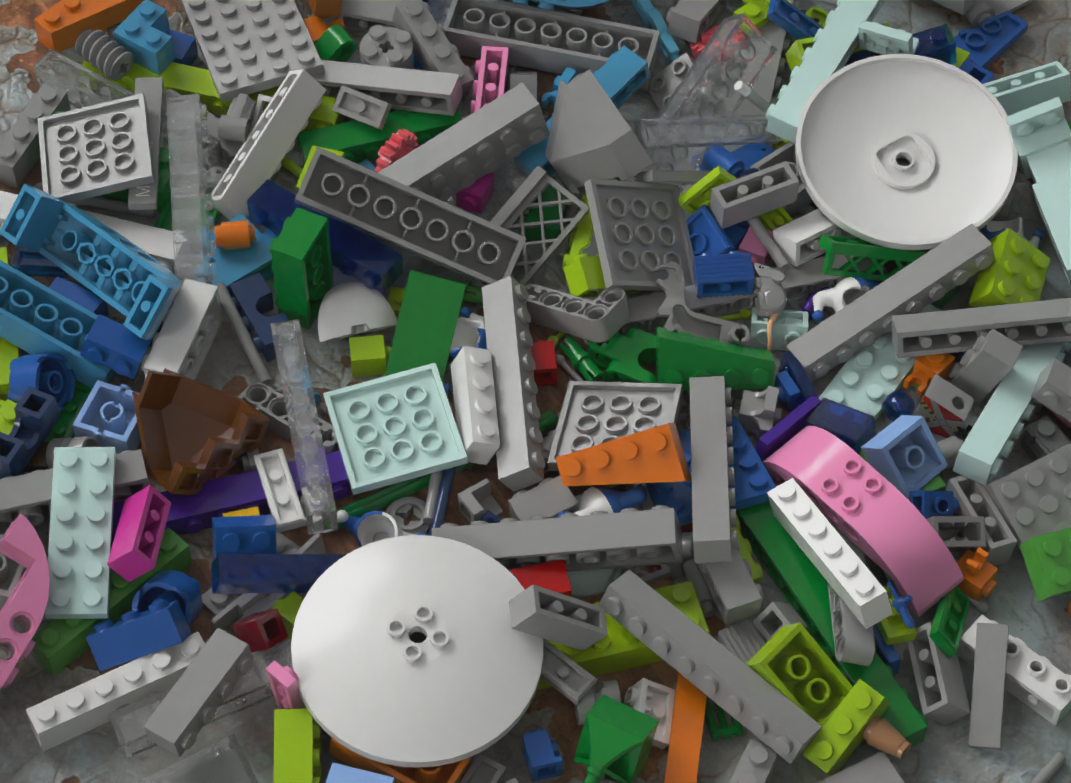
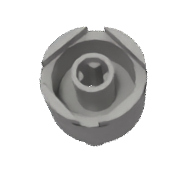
M381 25L371 27L360 42L361 64L414 69L413 43L410 33L394 27H383Z

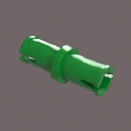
M574 337L566 338L564 341L569 347L561 343L560 350L570 359L573 369L581 373L587 381L599 382L597 379L599 377L604 382L606 375L593 362V356L589 352L584 351Z

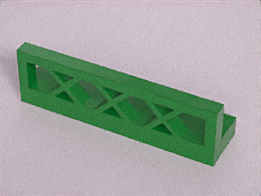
M821 234L819 245L827 250L822 269L823 274L841 277L856 276L885 281L929 252L927 249L900 250L887 248L860 238ZM835 254L845 255L848 262L840 268H832ZM864 257L870 258L873 264L866 270L859 271L856 264ZM889 260H894L898 267L889 274H885L881 266Z

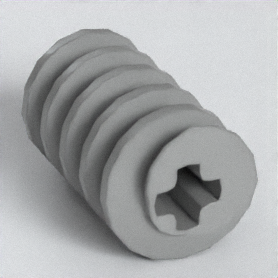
M87 29L80 34L76 41L75 52L111 80L117 81L123 78L133 65L134 55L131 52H127L123 46H119L118 42L112 41V38L105 35L102 30L93 31L92 29Z

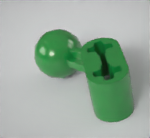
M339 24L329 27L314 43L321 60L346 62L357 48L355 41L343 26Z

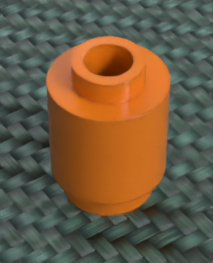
M248 220L221 222V225L214 226L217 248H224V250L251 248L250 242H256L254 225H248Z

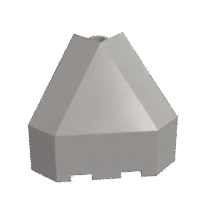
M590 69L574 77L568 84H565L560 79L545 156L570 193L573 195L582 191L581 187H584V183L589 179L612 180L615 177H619L621 181L630 179L653 163L631 127Z

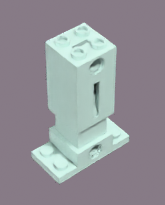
M1058 96L1006 117V121L1018 151V166L1020 171L1023 172L1025 179L1031 177L1034 184L1032 188L1037 208L1071 288V130Z

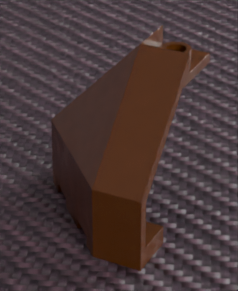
M166 368L163 372L149 371L141 392H132L146 473L171 494L196 495L204 489L203 483L214 475L220 477L237 464L236 458L246 451L251 453L257 449L270 422V419L245 400Z

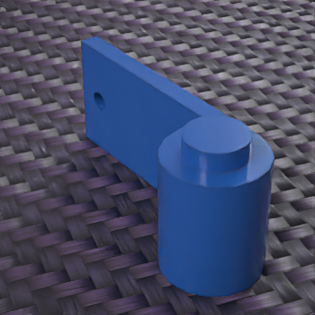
M759 139L732 152L716 144L705 153L702 165L709 171L720 166L738 179L749 175L750 166L775 150Z

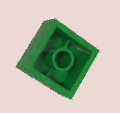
M602 694L586 715L574 757V762L587 768L586 772L588 774L583 783H598L599 779L603 780L604 776L617 783H634L645 769L659 721Z

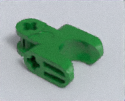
M630 328L625 336L615 333L606 342L587 340L589 346L587 352L593 356V362L598 368L606 370L604 374L608 382L657 383L656 377L641 367L645 363H656L655 335L640 329Z

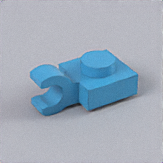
M566 67L562 75H558L553 83L554 91L547 92L542 96L541 108H545L548 103H554L555 108L560 79L565 84H568L576 77L575 69Z

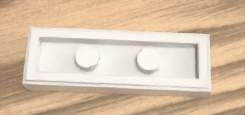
M283 448L254 455V462L271 515H273L276 523L277 533L306 526V519Z

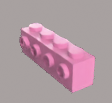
M482 46L481 59L476 60L475 76L479 77L478 80L473 82V96H476V100H471L470 115L506 93L509 70L508 47Z

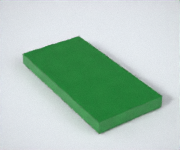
M410 270L384 376L436 363L441 381L443 382L465 284Z

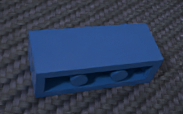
M165 599L149 605V610L142 613L135 609L121 616L122 620L112 623L111 619H107L93 626L95 630L86 639L99 670L103 671L183 643L192 633L178 600L167 603Z

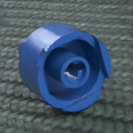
M58 353L28 354L13 359L10 363L8 399L18 404L28 388L31 387L54 396L58 411L64 409V404L71 401L75 390L73 370L68 369L64 363L68 362L67 359Z
M159 571L135 594L132 610L138 609L139 613L149 610L148 606L157 601L165 599L167 603L178 600L187 624L190 626L197 619L202 609L200 584L196 579L190 578L179 571Z

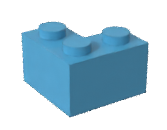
M144 0L113 31L114 41L118 42L119 46H123L127 52H131L134 55V63L158 75L175 59L172 36L168 35L170 28L167 9L149 0Z

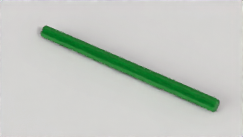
M551 410L541 413L540 418H538L539 430L541 432L557 424L556 416ZM468 462L467 464L459 465L456 467L455 473L476 463ZM431 474L392 484L339 510H345L349 516L361 518L366 513L378 511L397 499L407 497L428 487ZM339 510L323 517V526L328 533H332L345 526L343 522L340 523L335 518Z

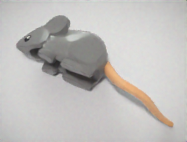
M754 263L753 270L756 284H754L753 292L757 293L758 296L755 298V305L758 316L770 317L767 324V350L771 351L772 326L787 303V295L782 286V282L785 281V275L783 272L773 270L766 265Z

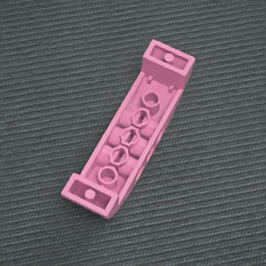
M807 426L763 461L776 487L793 478L820 512L895 580L900 596L904 598L908 595L912 596L913 600L908 603V608L918 617L964 580L963 574L951 552L919 510L859 454L830 432L816 426Z
M19 514L11 523L0 541V553L27 568L0 611V649L7 655L6 660L0 659V689L2 687L6 688L7 685L12 683L19 671L15 665L18 661L22 662L24 658H27L36 642L31 639L43 619L49 597V564L44 546L35 528L27 517ZM13 622L21 625L23 633L20 634L14 630Z

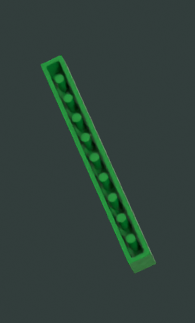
M770 501L736 510L741 526V535L743 538L748 539L753 553L787 603L791 604L806 623L807 627L805 629L853 687L861 679L891 703L880 719L885 718L912 744L911 747L923 742L928 727L927 720L923 713L919 710L917 711L912 705L908 691L903 686L900 687L896 682L890 665L887 662L883 663L877 654L876 646L872 663L869 666L836 660L827 580L776 519Z

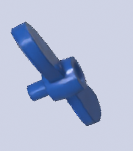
M890 580L887 584L895 599L892 605L901 614L904 623L909 628H913L916 624L907 610L909 607L908 603L913 598L911 595L905 598L900 596L896 586Z

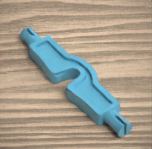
M633 0V6L645 28L660 31L659 50L667 63L671 64L680 57V50L672 36L667 33L668 28L662 15L653 7L650 0Z

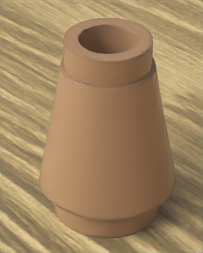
M877 716L868 723L862 734V737L867 740V745L898 757L901 760L907 755L912 745L885 718L880 719Z

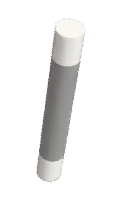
M736 82L734 89L766 114L771 104L744 82Z

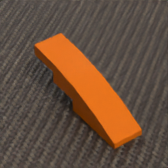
M679 672L664 783H696L707 695Z

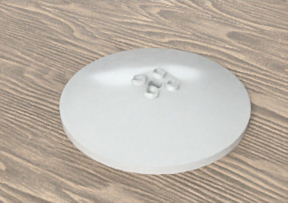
M887 54L869 57L849 64L833 73L821 83L807 101L801 113L795 140V157L801 181L807 193L822 213L833 223L857 238L879 246L900 250L933 249L971 223L978 230L988 224L1000 211L1012 189L1017 172L1018 151L1007 125L1006 117L1008 115L997 98L983 84L951 64L912 54ZM898 158H906L910 165L901 166L896 160Z
M425 535L398 536L379 540L350 552L330 566L317 579L301 603L295 619L291 643L292 668L299 678L297 680L299 694L307 710L324 731L338 743L363 757L384 764L415 768L435 767L464 760L484 751L499 741L517 724L528 709L540 681L543 664V638L512 629L509 600L525 589L516 577L493 557L470 545L448 538ZM414 632H421L427 638L422 643H414L409 639V636Z

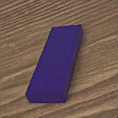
M814 395L809 397L759 438L755 450L762 462L815 419L821 400Z

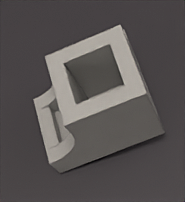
M768 386L762 392L746 390L743 392L738 420L743 429L753 434L757 441L774 425L780 422L782 409L777 408L779 388Z

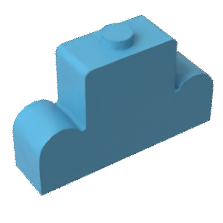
M239 214L227 222L248 219L243 214ZM274 222L268 225L264 234H261L254 226L256 242H250L251 248L224 250V248L216 247L215 228H213L212 231L198 238L200 259L204 264L200 265L195 271L196 281L214 286L224 282L230 294V284L259 272L265 281L274 277V272L271 270L272 255L269 253V248L272 240L275 237L278 238L282 232L284 223Z

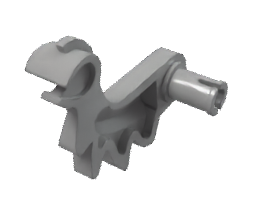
M669 262L661 265L656 270V272L666 271L668 274L667 279L661 280L658 278L656 281L666 294V299L657 312L659 317H668L664 328L672 332L689 333L700 338L718 339L720 342L728 344L749 345L750 332L747 326L695 313L686 306L684 299V272L677 263Z

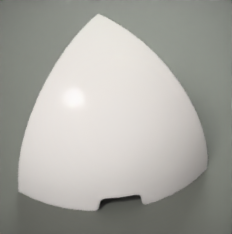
M359 282L342 283L331 288L324 296L318 313L320 342L340 340L359 333L376 332L396 326L397 324L394 311L385 297L373 287Z

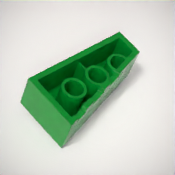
M656 326L657 383L682 384L683 391H690L689 378L724 376L725 388L731 387V390L767 389L768 386L774 387L775 361L771 351L736 343L734 345L713 338H700L685 332H672L666 328Z

